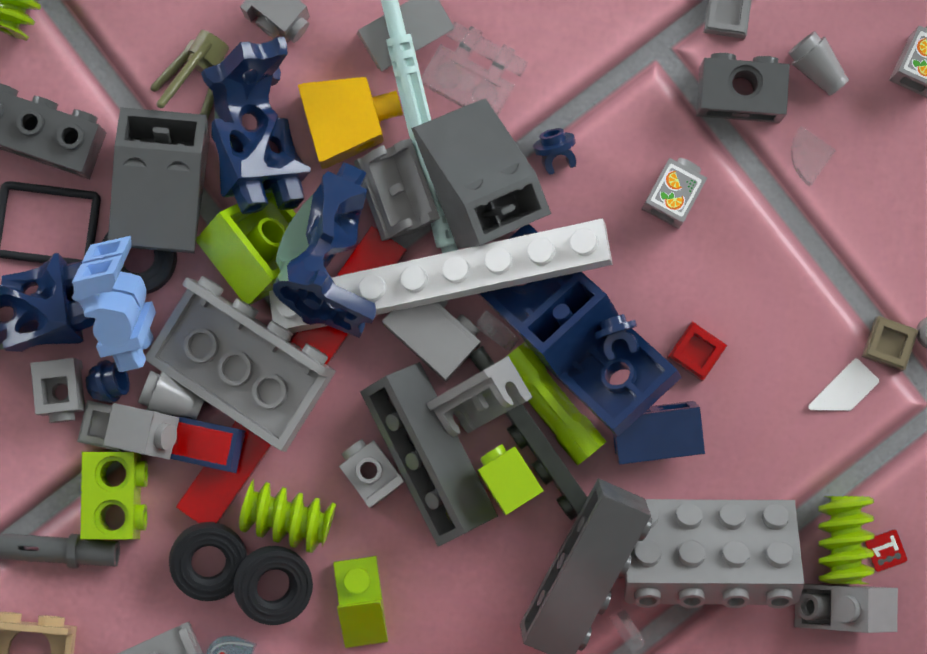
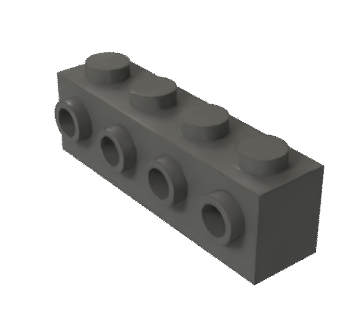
M0 83V149L90 180L107 133L97 124L98 118L78 109H74L72 115L58 111L57 103L34 95L32 101L17 97L18 90Z
M420 362L386 375L360 391L438 547L498 517L458 436L452 437L449 435L434 410L430 411L426 403L438 396Z
M599 478L597 479L520 622L523 644L546 654H576L578 650L582 651L585 649L591 636V625L597 614L602 615L606 611L611 600V589L616 579L623 578L630 567L633 548L637 541H643L650 531L652 517L645 498Z

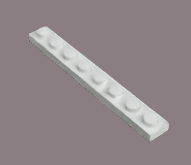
M602 218L481 246L332 277L335 285L375 303L376 315L395 310L418 307L610 266L613 263L606 224ZM273 290L269 291L272 321L290 332L296 333L328 326L304 323L298 314L284 305L275 296Z

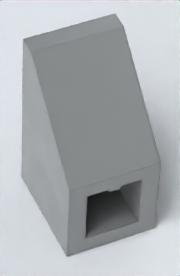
M804 584L800 600L795 604L794 627L862 633L897 632L898 588Z

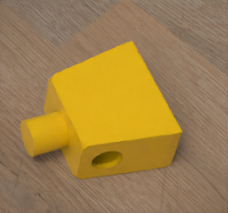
M366 77L298 84L317 157L322 169L329 168L382 143L384 139L379 122L403 115L397 91L372 97Z

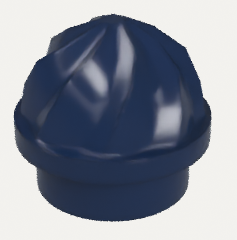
M108 360L98 362L97 365L89 370V374L85 379L86 389L93 399L107 401L108 403L118 401L122 395H126L129 392L130 388L127 371L119 372L116 363H111Z

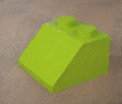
M265 193L268 205L257 213L242 214L238 204L219 212L196 240L197 244L238 297L249 305L268 296L269 291L273 290V284L280 273V268L275 261L278 248L289 223L296 215L293 209H278L273 193Z

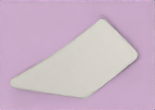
M855 358L809 404L808 408L810 410L850 411L879 383V379L859 359Z

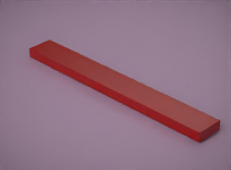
M371 225L337 276L399 263L407 249L392 239L382 241L378 229ZM324 326L297 332L291 342L302 349L307 343L328 356L325 362L328 365L349 334L330 326ZM236 421L231 428L246 431L237 473L204 466L176 506L177 509L198 523H219L272 446Z

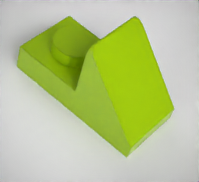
M377 556L333 562L339 602L337 610L345 648L388 642Z

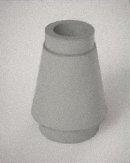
M815 31L802 39L789 51V55L794 60L792 65L822 90H825L829 96L837 92L849 81L826 37L820 38Z
M150 371L138 403L148 406L147 410L196 420L204 399L166 375L163 371L161 374Z

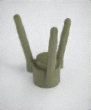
M201 30L196 39L190 40L184 51L151 85L152 91H158L184 65L158 100L157 107H165L194 68L202 72L206 68L221 63L229 50L228 45L214 34ZM209 88L200 112L202 115H207V120L214 103L213 95Z

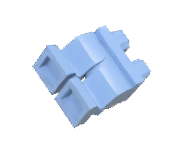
M131 236L90 245L72 281L74 287L72 299L81 305L85 317L96 319L93 325V333L98 340L96 348L100 358L112 355L119 372L143 367L146 361L143 350L151 346L154 340L150 327L156 310L152 301L145 303L147 289L141 276L121 272L132 247Z

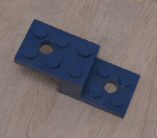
M528 224L517 230L509 239L538 232ZM582 271L530 282L522 286H511L478 293L523 338L544 366L617 437L682 378L679 371L633 329L627 330V332L637 338L639 351L631 353L627 341L619 339L614 345L617 359L609 360L606 357L604 342L607 337L596 340L594 333L602 330L599 322L619 314L607 294ZM623 369L630 371L629 378L623 384H610V378L615 372Z

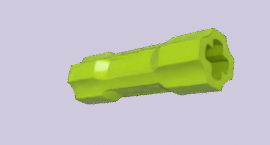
M525 342L507 355L533 397L528 400V403L555 434L559 444L576 465L582 463L607 442L590 420L579 412L548 374L544 364Z

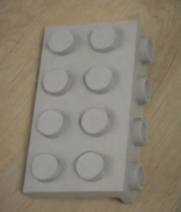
M201 276L199 281L186 277L182 285L187 290L146 354V361L278 450L286 452L336 370L325 364L328 356L307 343L302 349L291 342L290 339L293 333L274 321H270L267 326L255 317L259 311L246 302L236 298L234 303H231L222 297L221 294L224 288L204 276Z
M645 499L652 517V524L646 538L643 541H637L631 552V564L625 574L624 598L626 603L636 604L644 608L655 607L659 604H680L686 608H696L703 604H723L729 608H741L746 605H768L772 608H785L799 602L804 586L795 500Z

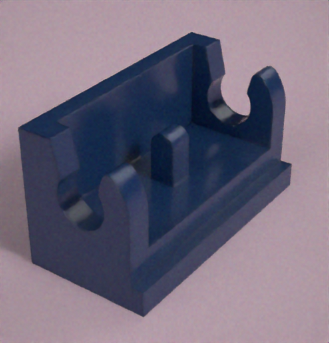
M695 401L651 406L619 437L612 432L615 455L617 454L619 465L705 454L701 411Z

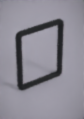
M6 181L1 185L0 247L9 190L92 199L84 257L90 245L95 244L101 202L100 195L97 192ZM0 250V258L45 263L51 258L48 255ZM62 257L68 264L83 261L81 259Z

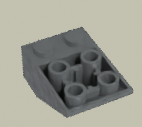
M486 98L411 128L458 249L481 246L551 214L536 172Z
M120 107L114 146L108 241L131 236V248L195 254L210 142L207 115Z

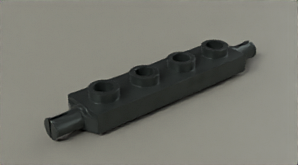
M481 346L468 356L480 372L494 364L485 351L484 346ZM521 404L505 413L513 424L507 428V431L521 450L526 446L530 448L537 458L531 465L545 485L552 481L562 494L556 501L572 521L579 515L588 497Z

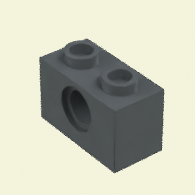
M730 53L711 54V58H704L699 67L696 117L780 123L787 115L790 64L778 63L779 59L771 56H757L753 58V61L736 60V55ZM736 78L747 79L753 87V93L750 95L737 93L733 88L732 81Z

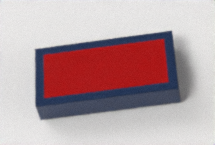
M179 417L177 439L170 459L237 473L246 431Z

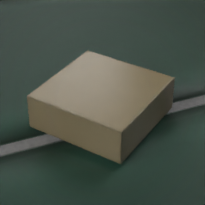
M876 316L862 357L904 371L919 330L881 316Z

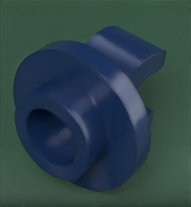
M562 128L547 130L540 134V140L533 145L536 155L542 156V164L550 175L555 173L552 162L558 155L566 156V161L570 168L576 167V157L570 149L576 143L574 134L564 133Z
M625 314L599 322L602 330L595 332L594 336L596 340L607 337L604 342V353L609 360L617 359L614 345L619 339L627 341L631 353L639 351L637 338L627 332V330L637 327L636 320L627 321Z

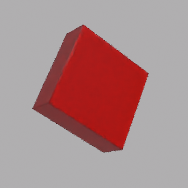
M692 321L667 358L699 380L704 381L728 345Z

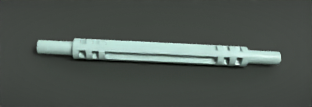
M381 0L390 37L386 39L409 137L414 145L440 217L431 223L436 248H441L442 253L456 251L459 249L411 129L431 120L411 34H406L399 1Z

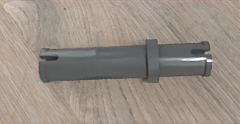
M0 534V559L62 563L72 569H77L79 565L117 567L119 563V541L80 539V534H70L69 538ZM24 546L38 547L39 551L25 550Z

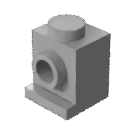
M245 0L240 6L247 20L252 22L257 16L258 19L255 23L274 39L279 34L285 37L286 41L289 42L291 40L295 43L302 37L309 26L307 20L310 16L307 6L300 0Z
M76 358L30 363L35 414L41 416L48 415L49 423L74 421L75 412L85 410L81 369H83L82 361ZM65 384L68 387V396L64 400H59L55 395V391L58 386Z
M361 439L341 454L346 461L339 466L369 508L374 507L405 483L374 440L366 445L363 439ZM367 462H372L377 467V474L372 479H366L361 474V468Z

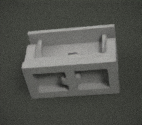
M447 300L391 311L382 321L383 325L445 382L452 377L469 358L468 356L475 351L474 349L478 348L481 344V341L475 337L480 330L462 314L457 319L454 318L444 308L448 304Z

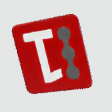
M897 530L874 536V539L865 542L866 547L874 551V556L871 557V560L877 572L907 561V556Z

